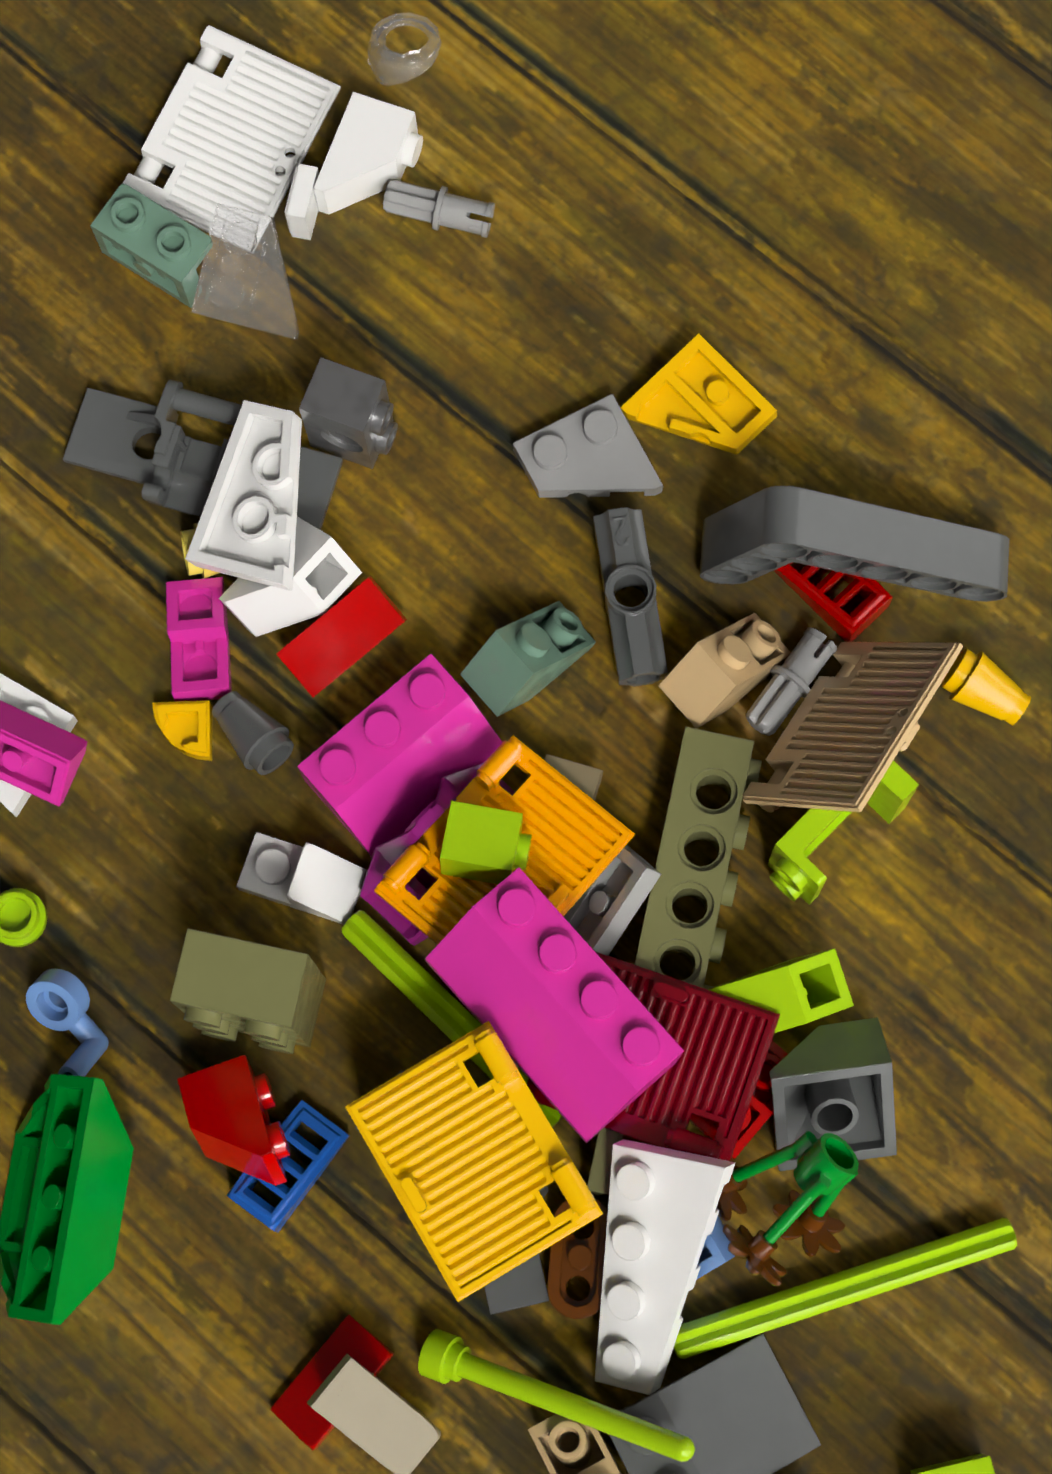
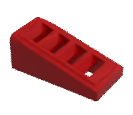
M792 563L773 570L845 642H852L890 606L893 598L874 579L831 571L821 582L814 586L808 579L820 569L819 567L806 565L798 572L791 566ZM843 578L849 585L831 600L825 593ZM858 593L865 600L854 611L847 614L841 608Z

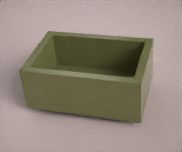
M187 929L170 1002L185 1013L183 1020L193 1023L192 1027L202 1030L201 1034L235 1042L238 1032L252 1036L251 1040L259 1042V1047L293 1054L295 1044L311 1047L326 978L309 954Z

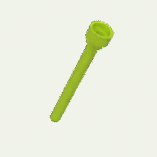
M435 1329L429 1334L421 1349L418 1361L419 1373L434 1381L446 1384L450 1380L459 1382L464 1378L674 1460L685 1462L694 1455L695 1445L689 1437L471 1355L470 1347L465 1346L463 1339L457 1335L441 1329Z

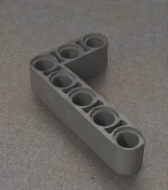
M773 486L765 488L703 520L700 578L718 584H742L789 563L796 562L965 600L997 601L1007 597L1009 538L999 533L805 488Z

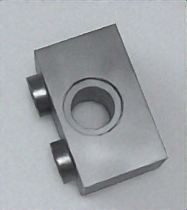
M320 358L299 407L311 447L373 469L379 453L387 455L390 451L398 428V424L393 422L394 404L389 401L385 380Z

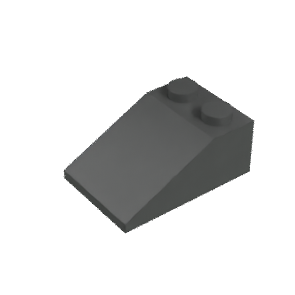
M764 1334L751 1339L656 1390L651 1395H647L619 1410L689 1437L695 1445V1452L690 1460L680 1462L610 1435L629 1474H773L821 1446Z

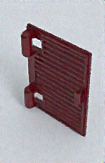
M596 952L684 1050L675 1065L604 1128L654 1146L731 1161L780 1014ZM528 1078L527 1086L537 1103L556 1109ZM692 1114L719 1123L714 1140L687 1130Z

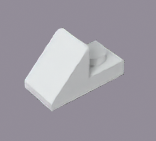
M256 832L237 883V888L240 891L344 925L354 912L367 870L313 844L306 842L304 847Z

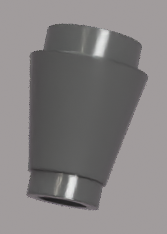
M237 691L224 695L213 707L212 715L218 721L219 726L246 769H255L260 775H266L279 768L291 755L294 743L288 738L289 729L246 698H243Z

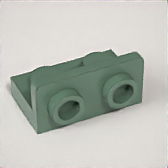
M121 184L90 225L102 253L192 308L204 291L196 269L213 246L211 237L127 184Z

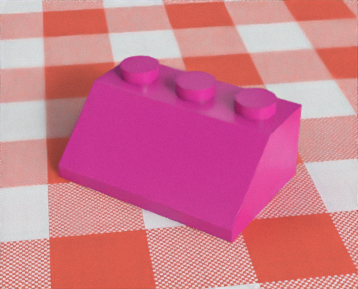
M430 654L297 767L304 781L372 858L376 846L403 834L412 821L436 799L441 777L484 763L501 745L502 741L470 696L438 660Z

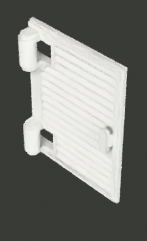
M208 25L200 39L201 50L193 65L187 63L141 149L143 158L134 175L128 173L123 184L132 187L194 227L255 254L292 183L296 167L302 164L341 86ZM225 55L231 58L232 61L224 76L220 78L213 73L220 59ZM293 152L295 156L293 154H289L286 156V153ZM167 165L174 170L162 189L154 185L163 166Z

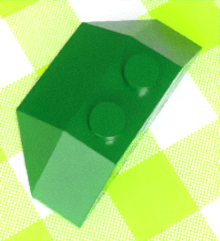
M51 1074L44 1085L45 1092L33 1103L15 1134L0 1218V1281L8 1298L5 1303L8 1317L61 1325L114 1268L134 1147L103 1079Z

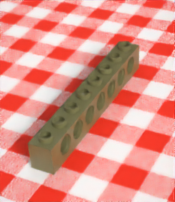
M685 726L655 867L661 873V876L650 891L635 960L636 966L663 974L660 968L661 960L670 953H682L691 960L694 968L692 975L682 981L704 989L714 987L705 985L704 982L708 962L720 964L727 929L716 927L720 905L732 907L739 872L728 870L732 848L744 850L750 816L739 814L742 795L751 782H758L762 760L751 758L754 745L753 740ZM717 785L725 790L729 802L722 808L708 809L700 804L696 793L703 786ZM696 840L707 841L715 848L717 858L713 863L706 866L694 865L687 859L684 853L685 847ZM684 896L695 897L704 905L705 916L695 923L682 922L673 913V903ZM603 1128L598 1133L587 1186L593 1195L609 1198L613 1144L623 1140L624 1135Z

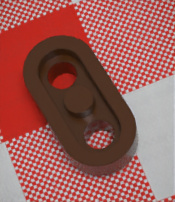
M597 1199L595 1201L603 1215L593 1220L595 1227L593 1234L587 1239H578L571 1233L553 1244L550 1248L549 1299L559 1313L571 1319L591 1317L600 1310L608 1209ZM567 1200L560 1205L554 1217L571 1208ZM573 1277H583L590 1285V1292L583 1300H573L566 1292L567 1283Z

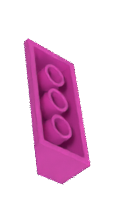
M519 867L478 901L425 958L428 965L481 1025L488 1021L491 1023L512 1060L586 1143L675 1065L684 1052L679 1044Z

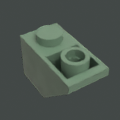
M557 601L495 630L460 675L498 717L532 699L588 652L596 641L583 628L580 619L573 612L567 610L560 601Z

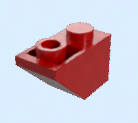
M242 1055L177 1078L189 1127L205 1157L275 1186L287 1182L281 1159L291 1154L280 1122H270L267 1110L277 1105L266 1073L255 1075L246 1055Z

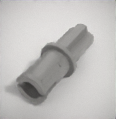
M392 180L388 183L385 190L383 209L387 213L432 223L433 230L438 231L440 226L487 238L491 223L471 219L469 216L473 213L493 218L495 203L448 193V187L442 186L440 191Z
M808 627L781 666L775 665L770 670L773 678L746 713L747 721L755 730L767 736L774 734L800 697L806 698L811 690L809 685L830 656L837 651V646L832 640H828L826 644L822 643L827 636L820 631Z

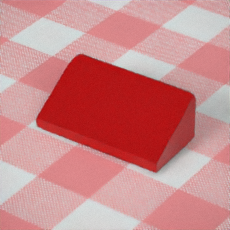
M348 1314L270 1409L312 1451L321 1445L335 1426L307 1404V1401L346 1354L350 1355L377 1376L395 1355L392 1350L350 1314Z

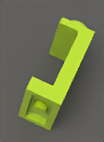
M893 760L867 804L890 824L906 808L919 784ZM810 808L775 844L768 862V866L774 871L770 875V879L785 896L792 901H795L800 896L809 905L818 897L827 877L808 857L852 812Z

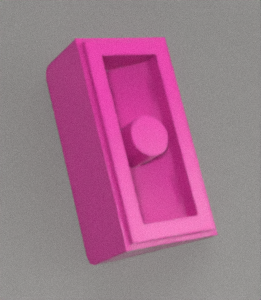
M0 700V780L59 807L64 802L84 757L87 741Z

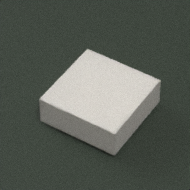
M299 164L295 169L284 211L292 237L311 240L318 214V206L313 189L319 176L318 167Z

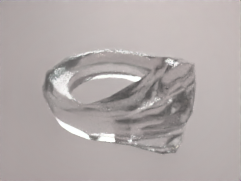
M410 12L395 13L380 20L374 26L368 41V63L380 84L391 86L406 83L428 70L435 62L442 42L438 27L427 17ZM401 26L418 28L429 39L426 45L419 50L409 51L404 55L391 51L385 46L388 33Z

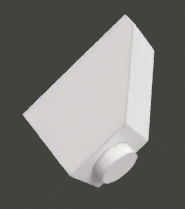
M356 92L352 93L313 188L320 212L332 214L386 190L390 181H401L406 166L413 168L416 165L423 145V136L418 134L414 111Z

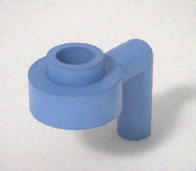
M48 969L27 990V1007L40 1024L56 1031L69 1030L81 1043L60 1068L58 1074L86 1076L107 1050L109 1045L108 1038L86 1014L90 1004V997L84 984L68 971Z

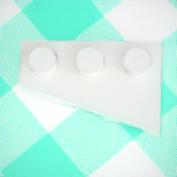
M246 400L243 401L185 559L196 567L293 592L302 419L293 411Z

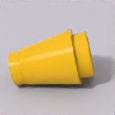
M965 648L958 655L941 683V687L951 693L950 700L1001 721L1004 720L1012 726L1021 718L1031 701V696L1023 692L983 651L975 654L968 648Z

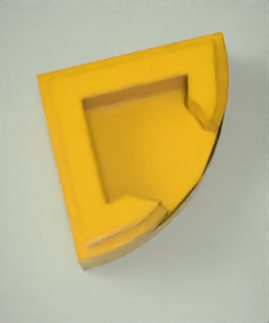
M210 700L152 702L156 723L167 741L174 748L189 757L212 761V704Z

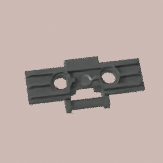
M172 379L167 382L158 407L87 388L63 461L144 484L142 488L143 500L201 517L229 440L224 438L221 447L185 436L182 427L176 424L179 417L177 411L234 426L242 405L183 389L182 382ZM148 433L161 435L156 443L153 459H143L135 453L137 441ZM301 447L297 517L321 530L343 459Z

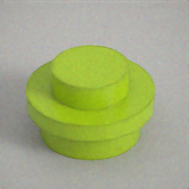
M14 888L0 894V942L11 947H23L36 941L42 935L47 924V910L43 901L33 892L23 888Z

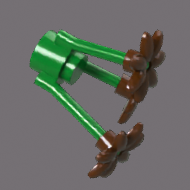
M806 1131L790 1145L741 1167L735 1165L729 1183L723 1187L717 1209L720 1210V1218L728 1221L731 1219L732 1210L738 1214L747 1213V1207L737 1192L747 1187L746 1179L798 1156L797 1167L794 1169V1178L803 1192L799 1194L797 1191L791 1190L788 1195L790 1206L775 1204L772 1207L773 1213L778 1219L766 1232L759 1230L753 1237L744 1225H740L737 1230L729 1224L723 1226V1233L728 1241H730L728 1251L739 1258L747 1259L746 1267L749 1273L754 1276L760 1273L773 1286H780L782 1284L780 1277L787 1274L783 1266L769 1257L777 1249L776 1241L780 1236L784 1240H794L802 1236V1247L805 1254L809 1257L817 1254L819 1245L831 1253H839L841 1250V1245L832 1234L842 1232L845 1224L840 1220L830 1218L827 1210L844 1186L858 1175L859 1163L853 1149L846 1141L835 1134L824 1133L817 1139L812 1132Z

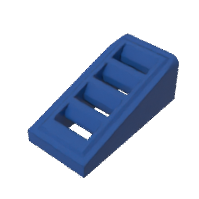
M303 1100L299 1102L281 1125L287 1142L313 1160L305 1170L288 1156L281 1159L283 1168L298 1179L293 1187L290 1189L285 1184L275 1186L242 1173L226 1195L277 1233H279L350 1136ZM302 1122L328 1141L321 1151L295 1132ZM258 1181L282 1198L276 1208L252 1191Z

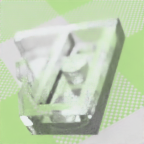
M216 203L209 234L213 246L203 259L191 313L298 339L299 327L274 218Z

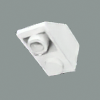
M297 517L293 592L237 578L219 599L245 628L257 637L324 614L362 572L330 535Z

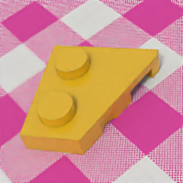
M699 333L620 407L624 416L629 420L736 455L777 417V410Z

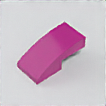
M223 577L166 582L167 633L171 642V686L175 702L217 700L232 692L227 607L219 599L225 592Z

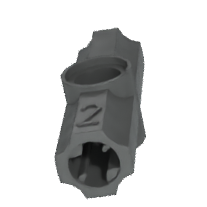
M624 507L607 510L603 514L594 516L593 524L605 594V610L609 620L619 685H631L633 687L653 684L665 679L668 676V669L656 601L657 585L652 576L642 509L635 510ZM634 587L641 590L646 599L638 606L626 607L616 600L615 595L623 588Z

